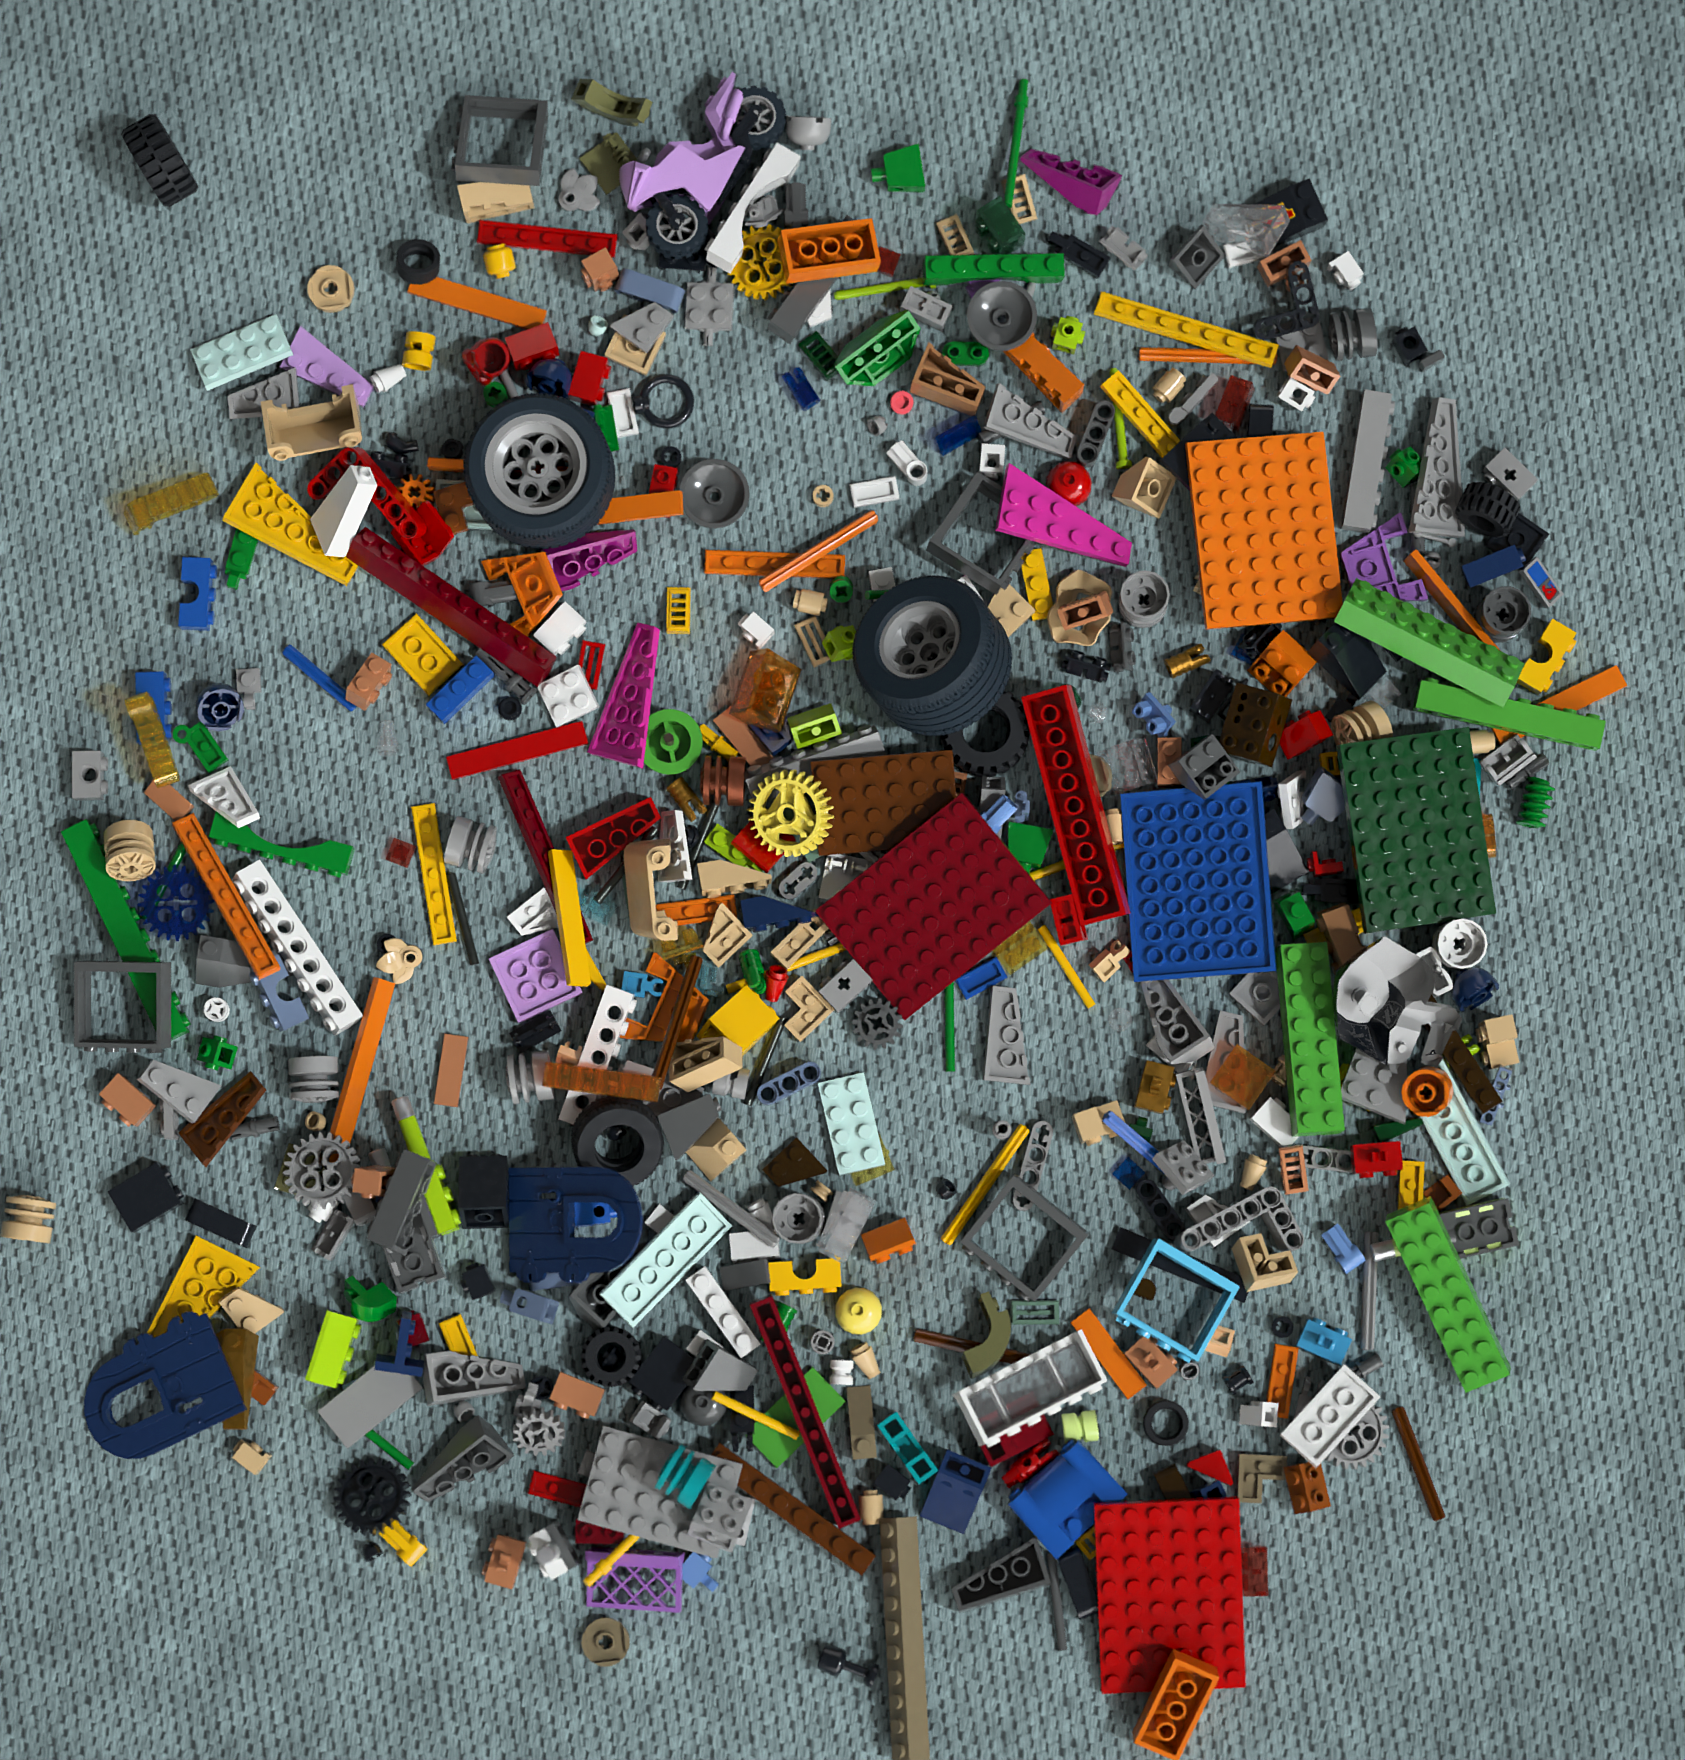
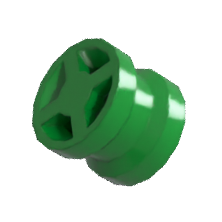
M491 382L483 390L485 402L490 407L494 408L507 400L506 389L499 382Z
M840 575L831 581L830 595L833 600L843 603L852 597L853 583L850 578Z

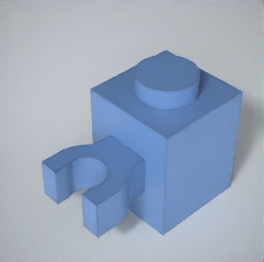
M692 1552L682 1564V1580L693 1589L701 1582L712 1592L719 1585L718 1582L707 1574L713 1566L709 1563L712 1559L709 1556Z

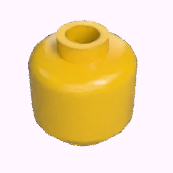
M505 244L488 247L487 252L483 254L487 274L496 275V279L510 276L509 271L514 270L516 267L512 249L505 247Z

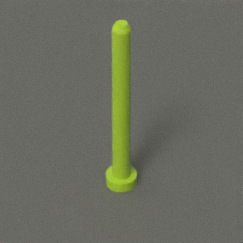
M923 277L839 290L834 292V297L836 300L905 290L909 289L910 286L914 288L924 287Z
M1117 368L1110 369V377L1118 371ZM1113 403L1119 461L1116 462V469H1130L1132 461L1128 460L1123 413Z

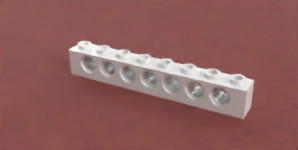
M258 860L236 872L232 881L239 895L241 894L246 901L245 905L248 911L256 916L261 931L268 934L273 949L281 954L285 967L290 973L293 972L297 978L300 990L306 992L310 998L312 1008L322 1016L325 1028L328 1031H332L334 1036L359 1022L363 1016L262 862ZM252 887H258L262 894L254 893ZM269 906L273 908L274 913H268L264 907ZM277 926H284L287 929V933L280 932ZM290 945L297 946L300 949V952L296 953L292 951ZM303 965L311 966L313 972H307ZM316 984L323 985L326 992L319 991ZM329 1004L337 1005L339 1011L331 1010Z

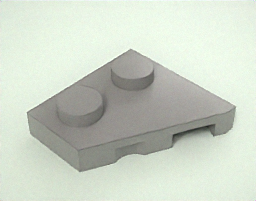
M654 302L612 323L610 329L647 354L672 321L674 315Z

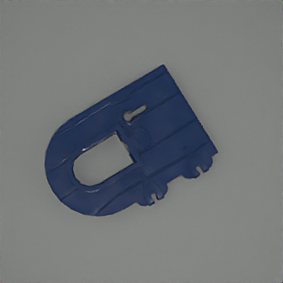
M604 1167L508 1168L509 1272H516L519 1280L524 1283H530L532 1274V1282L539 1283L545 1279L547 1272L559 1273L561 1280L566 1283H573L574 1281L575 1283H582L588 1279L589 1273L612 1271L622 1266L631 1258L642 1234L643 1216L637 1192L623 1175ZM542 1193H556V1199H542ZM602 1202L610 1205L614 1212L617 1213V1227L614 1228L610 1235L605 1237H575V1203Z
M186 1311L181 1314L184 1320L183 1323L179 1316L172 1318L167 1326L168 1332L154 1338L149 1333H141L137 1335L138 1345L134 1337L127 1340L123 1346V1354L106 1362L93 1375L86 1390L84 1415L89 1431L104 1450L114 1456L126 1459L145 1458L247 1410L207 1313L199 1316L196 1312ZM151 1378L154 1386L157 1387L160 1393L164 1410L129 1427L119 1426L112 1415L111 1406L114 1398L121 1392ZM198 1398L202 1399L203 1402L186 1409V1411L184 1410V1404L192 1403Z

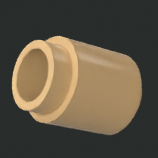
M1175 368L1166 371L1152 387L1154 391L1153 396L1161 403L1165 401L1170 403L1184 387L1183 383L1186 381V378Z
M802 589V591L796 590L793 608L798 609V612L820 616L821 612H826L828 599L824 598L825 593Z
M1470 731L1473 754L1489 753L1490 750L1495 749L1493 731Z
M877 1490L863 1491L862 1496H859V1512L863 1525L880 1524L879 1518H884L883 1495H878Z

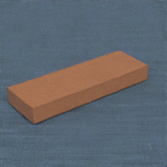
M732 706L713 720L739 754L746 758V762L750 767L753 765L762 766L773 759V756Z
M444 1034L434 1104L458 1108L469 1037Z

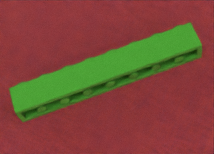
M1425 678V681L1421 680L1418 683L1412 709L1417 712L1597 751L1601 747L1606 723L1605 720H1600L1599 715L1587 713L1586 716L1578 715L1576 710L1563 708V711L1555 710L1553 705L1540 703V706L1532 705L1530 700L1517 698V701L1508 699L1504 707H1501L1469 690L1462 689L1461 686L1455 683H1448V686L1439 684V680L1433 678Z

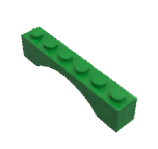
M1064 253L925 256L922 262L923 286L950 285L979 280H1017L1036 284L1061 283L1065 277Z
M217 811L209 837L214 840L215 845L225 848L228 847V844L237 846V851L250 854L251 850L260 852L259 856L262 858L273 860V856L282 858V863L295 866L296 862L305 864V869L318 872L319 868L328 870L327 875L341 878V874L348 875L355 851L353 846L332 840L307 848L278 846L256 835L247 825L240 828L236 827Z

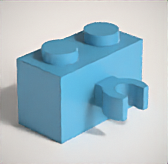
M1313 1317L1312 1321L1306 1319L1295 1346L1341 1366L1352 1339L1347 1337L1348 1332L1337 1327L1333 1331L1325 1327L1326 1322Z

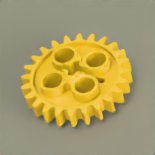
M768 224L767 228L760 227L758 231L753 226H750V233L742 231L744 245L742 256L732 272L727 274L735 276L731 283L734 285L739 284L737 290L740 292L745 290V296L750 297L753 294V298L759 300L760 296H762V299L768 300L769 294L771 297L777 298L776 291L785 294L783 287H792L791 283L786 284L778 245L781 228L777 227L774 230V226ZM770 242H774L773 251L768 253L767 245ZM749 250H753V257L747 261L746 253ZM763 258L767 259V261L764 262V267L760 265L761 263H763ZM777 264H781V271L775 275L774 267ZM759 271V280L753 282L752 277L754 273Z

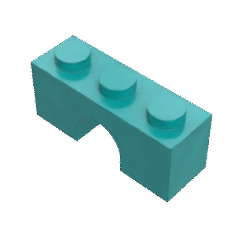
M897 1411L877 1424L918 1484H921L938 1471Z

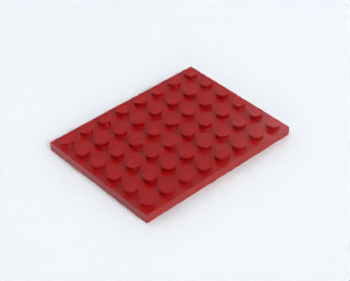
M1239 1497L1094 1503L1101 1693L1152 1692L1172 1649L1216 1667L1219 1679L1214 1689L1246 1688Z

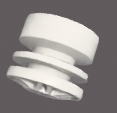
M1467 919L1445 922L1438 927L1432 939V948L1438 953L1441 963L1446 967L1454 969L1468 968L1479 963L1486 954L1488 945L1486 934L1481 926ZM1454 939L1462 940L1460 944L1462 946V949L1453 948V946L1455 945V942L1453 941Z

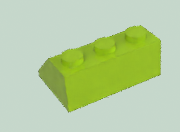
M326 1311L305 1380L333 1388H338L339 1384H344L347 1375L344 1367L346 1361H351L354 1353V1348L351 1347L353 1338L358 1339L362 1325L358 1324L359 1319L334 1311Z

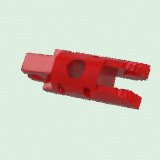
M1048 1438L1040 1442L1030 1452L1023 1455L1009 1467L1010 1470L1001 1477L1008 1488L1013 1487L1018 1482L1024 1483L1059 1455V1452L1053 1449L1042 1458H1038V1455L1050 1446L1051 1442Z

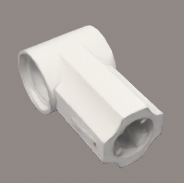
M902 440L893 445L886 453L887 456L907 477L910 484L914 486L924 484L927 480V467L925 463L920 461ZM914 469H920L923 472L922 476L917 478L913 477L910 473Z

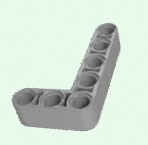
M1270 1186L1179 1233L1175 1238L1174 1244L1179 1251L1189 1253L1260 1215L1277 1247L1282 1252L1290 1250L1293 1252L1300 1249L1304 1244V1236L1280 1191ZM1265 1193L1271 1197V1204L1266 1203L1264 1200ZM1245 1204H1248L1251 1207V1215L1245 1212ZM1225 1214L1231 1217V1225L1226 1224L1224 1220ZM1276 1214L1281 1216L1283 1220L1282 1225L1276 1222ZM1205 1225L1210 1226L1212 1229L1211 1236L1205 1233ZM1185 1235L1191 1238V1247L1185 1244ZM1287 1236L1293 1238V1247L1287 1243Z

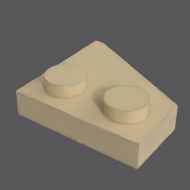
M720 902L702 951L719 968L753 935Z

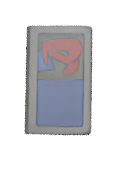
M1535 557L1518 570L1544 608L1551 607L1563 595V592L1538 557Z

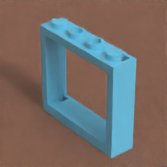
M1153 1238L1112 1313L1118 1316L1116 1321L1127 1327L1131 1324L1138 1328L1136 1332L1147 1339L1152 1336L1157 1339L1158 1342L1156 1344L1163 1349L1169 1351L1172 1348L1179 1352L1177 1357L1189 1363L1190 1360L1198 1362L1240 1286L1161 1239ZM1157 1251L1223 1290L1191 1350L1124 1311Z

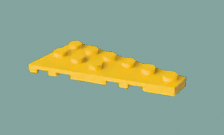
M256 462L224 514L222 521L348 586L358 565L346 558V556L324 555L311 523V516L288 493L285 494L276 485L277 482L272 477H268L261 470L262 467Z
M196 1236L147 1333L155 1338L168 1332L167 1326L172 1318L179 1316L183 1323L184 1320L181 1314L186 1311L196 1312L199 1316L207 1313L210 1319L222 1307L218 1300L237 1286L242 1287L261 1267Z

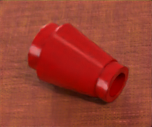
M772 965L766 971L765 999L767 1001L777 1002L789 978L786 968Z

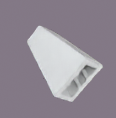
M350 465L311 517V523L325 556H346L377 487L370 467Z

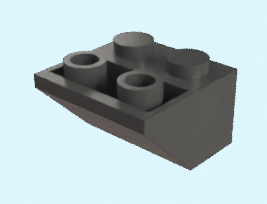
M1213 734L1200 740L1168 765L1183 786L1204 800L1240 773Z

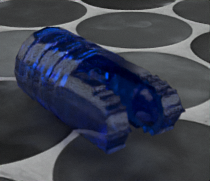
M797 367L794 368L793 373L799 384H797L789 372L782 374V378L802 410L806 411L818 404L821 399L802 369Z

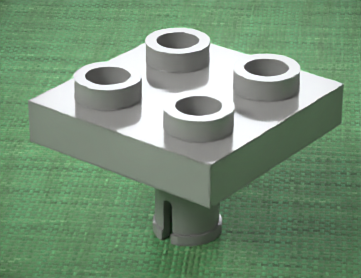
M1185 1140L1157 1153L1152 1159L1166 1175L1162 1180L1163 1186L1171 1191L1177 1188L1182 1195L1209 1182L1215 1176Z

